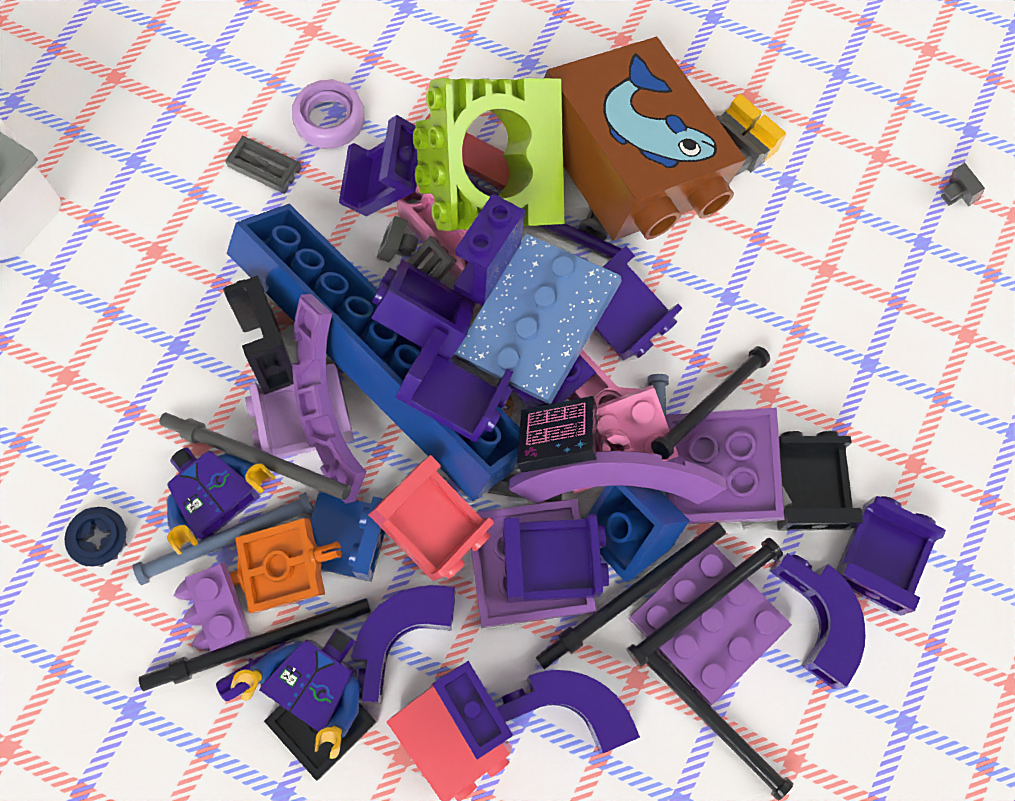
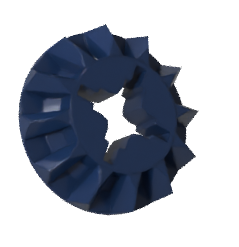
M98 506L85 509L70 521L64 536L66 551L75 562L83 566L103 567L104 564L111 560L118 559V554L122 548L127 546L126 532L128 528L122 516L110 508ZM96 526L99 531L109 533L107 537L101 539L99 549H97L96 544L85 542L94 536Z

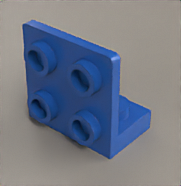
M320 492L318 494L311 516L314 540L318 547L337 541L341 549L336 551H342V557L321 562L322 571L372 582L385 531L368 514L383 498L373 496L371 503L356 500L345 504L343 500L327 493Z

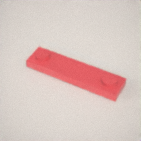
M466 132L462 145V161L465 171L503 190L509 178L508 164L503 157L504 151Z

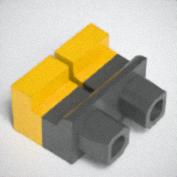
M741 93L731 102L730 107L721 116H716L746 158V161L735 176L745 170H748L750 173L756 170L778 152L787 134L765 114L760 118L762 111Z

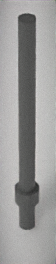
M167 412L163 413L160 417L159 424L180 433L182 439L195 444L202 442L253 464L261 463L270 471L341 500H346L350 495L351 487L349 485L209 430L202 422L192 418L184 420Z

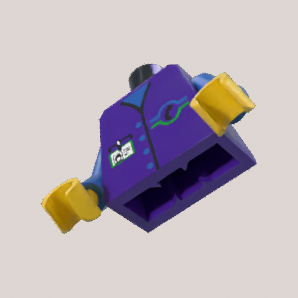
M189 448L180 449L170 458L171 464L179 474L167 483L171 492L166 499L167 520L170 530L167 535V541L178 555L182 554L180 549L184 543L190 541L193 546H196L198 540L195 536L202 540L214 535L261 497L258 493H263L264 491L260 487L263 480L267 478L274 480L276 477L263 464H253L228 453L216 456L212 451H208L197 459Z
M336 628L324 647L308 639L303 642L293 641L268 653L254 664L250 670L245 669L237 672L233 677L230 688H234L239 682L249 684L250 688L241 697L242 700L247 701L254 695L257 684H263L259 691L318 731L315 739V751L319 750V746L323 742L329 741L334 744L330 752V758H336L340 751L341 738L345 737L359 713L360 684L355 678L357 670L343 661L355 640Z

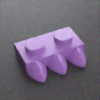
M226 563L218 564L185 577V580L176 588L174 597L186 601L193 600L194 603L187 610L182 621L190 625L202 626L203 628L194 638L191 644L192 647L203 651H214L251 636Z

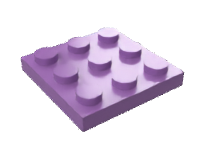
M777 407L711 412L675 446L679 456L667 460L668 462L681 465L684 461L692 462L726 478L727 489L700 504L668 493V499L690 520L688 524L785 520ZM688 413L665 415L669 430Z
M578 499L476 512L481 518L490 517L495 522L487 530L491 535L490 538L477 551L474 552L471 549L481 629L596 612L594 598L507 603L503 519L519 518V523L581 519Z
M712 544L676 572L628 619L647 638L736 567ZM746 579L660 647L658 651L711 706L792 624Z

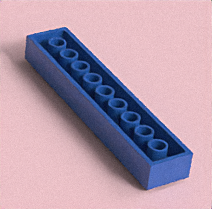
M290 203L235 223L226 254L250 278L258 275L265 293L294 322L300 296L305 294H312L333 313L328 331L326 354L427 456L431 455L441 465L440 469L473 502L518 468L520 427L500 407L497 406L496 410L501 412V416L492 432L484 430L475 443L395 398L422 347L371 318L377 306L371 301L378 289Z

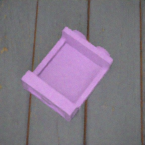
M336 363L327 364V385L335 419L345 442L355 441ZM256 382L249 384L251 396L245 397V402L250 418L255 417L257 430L252 431L255 448L281 459L315 451V447L311 448L309 446L301 423L294 384L264 395Z

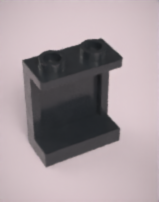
M258 275L249 279L239 280L234 284L224 287L223 291L242 331L249 332L257 328L261 329L263 338L244 344L242 348L264 395L293 385L292 361Z
M788 431L780 434L782 486L791 499L792 506L784 509L785 520L777 521L778 531L851 530L863 523L861 508H853L846 456V448L852 444L851 436H839L837 431H823L817 433L816 436H803V433L800 431Z

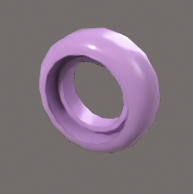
M334 79L318 80L308 84L297 94L292 104V121L299 136L308 144L322 149L339 148L349 144L360 134L365 121L364 105L357 91L347 83ZM324 101L338 102L347 110L345 119L339 125L328 128L314 124L310 120V113L317 104Z

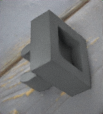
M964 162L952 171L949 179L950 185L943 189L944 193L941 197L948 206L962 198L969 207L981 199L985 187Z
M394 216L385 230L376 258L388 263L396 253L402 257L410 258L411 253L416 250L419 239L413 235L404 234L408 221Z

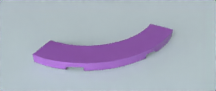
M305 294L300 296L293 330V340L298 341L297 363L292 364L296 402L308 444L311 448H316L323 463L320 467L322 473L326 477L351 487L349 497L343 500L346 504L356 501L367 471L357 461L346 444L335 419L329 397L326 375V346L333 313L312 294Z
M629 451L596 452V460L520 472L510 478L509 490L536 504L569 491L597 486L617 485L651 488L678 495L696 504H700L727 489L726 478L705 467L688 461H684L682 465L663 461L662 455Z

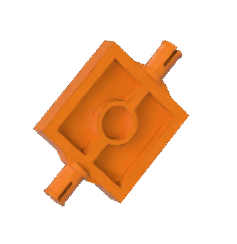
M303 518L236 537L235 541L238 552L237 570L231 571L229 574L233 585H240L244 591L249 614L258 613L325 595L321 575V562L342 557V551H336L341 549L339 542L335 541L334 543L318 547L314 540L311 520Z

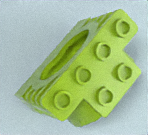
M439 78L431 80L426 93V103L430 109V117L426 120L416 121V128L413 132V144L417 149L418 165L415 169V180L421 194H432L435 198V202L432 205V217L437 229L443 231L468 230L490 198V196L480 192L471 183L462 161V145L467 129L479 115L488 110L501 120L508 135L507 147L503 157L508 164L509 178L505 188L498 196L525 210L523 226L565 224L561 79Z

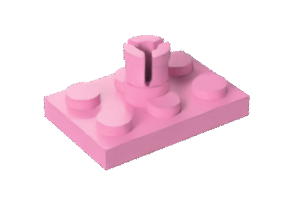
M653 385L597 405L596 452L629 451L655 454L652 451L651 442L658 436L663 437L670 431ZM674 447V453L668 459L662 460L667 461L678 457L676 447ZM593 487L573 490V493L576 494Z

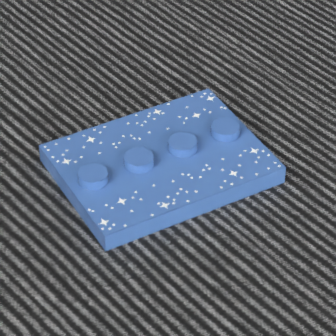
M526 234L470 326L467 336L454 354L458 359L498 379L502 378L506 369L513 371L508 384L547 404H551L621 284V276Z

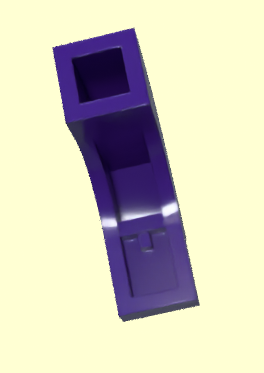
M786 553L775 562L769 572L798 591L811 603L819 624L817 641L802 667L834 690L846 688L861 663L865 648V621L860 603L848 582L832 566L826 564L814 572L811 570L812 565L807 560L798 555L791 556Z
M426 585L409 588L391 596L370 614L357 635L351 656L354 661L367 662L366 669H359L357 678L360 684L359 693H363V702L381 704L387 658L393 645L402 636L417 629L452 631L455 587Z
M548 670L529 675L527 681L532 692L526 695L523 688L502 696L504 704L497 707L505 722L545 706L554 705L568 708L578 714L586 723L599 754H604L640 738L629 711L618 696L598 680L574 671Z

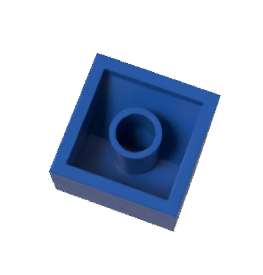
M617 485L605 486L585 517L587 519L588 515L597 514L598 525H604L606 545L605 548H600V555L625 582L631 581L670 550L690 522L660 490Z

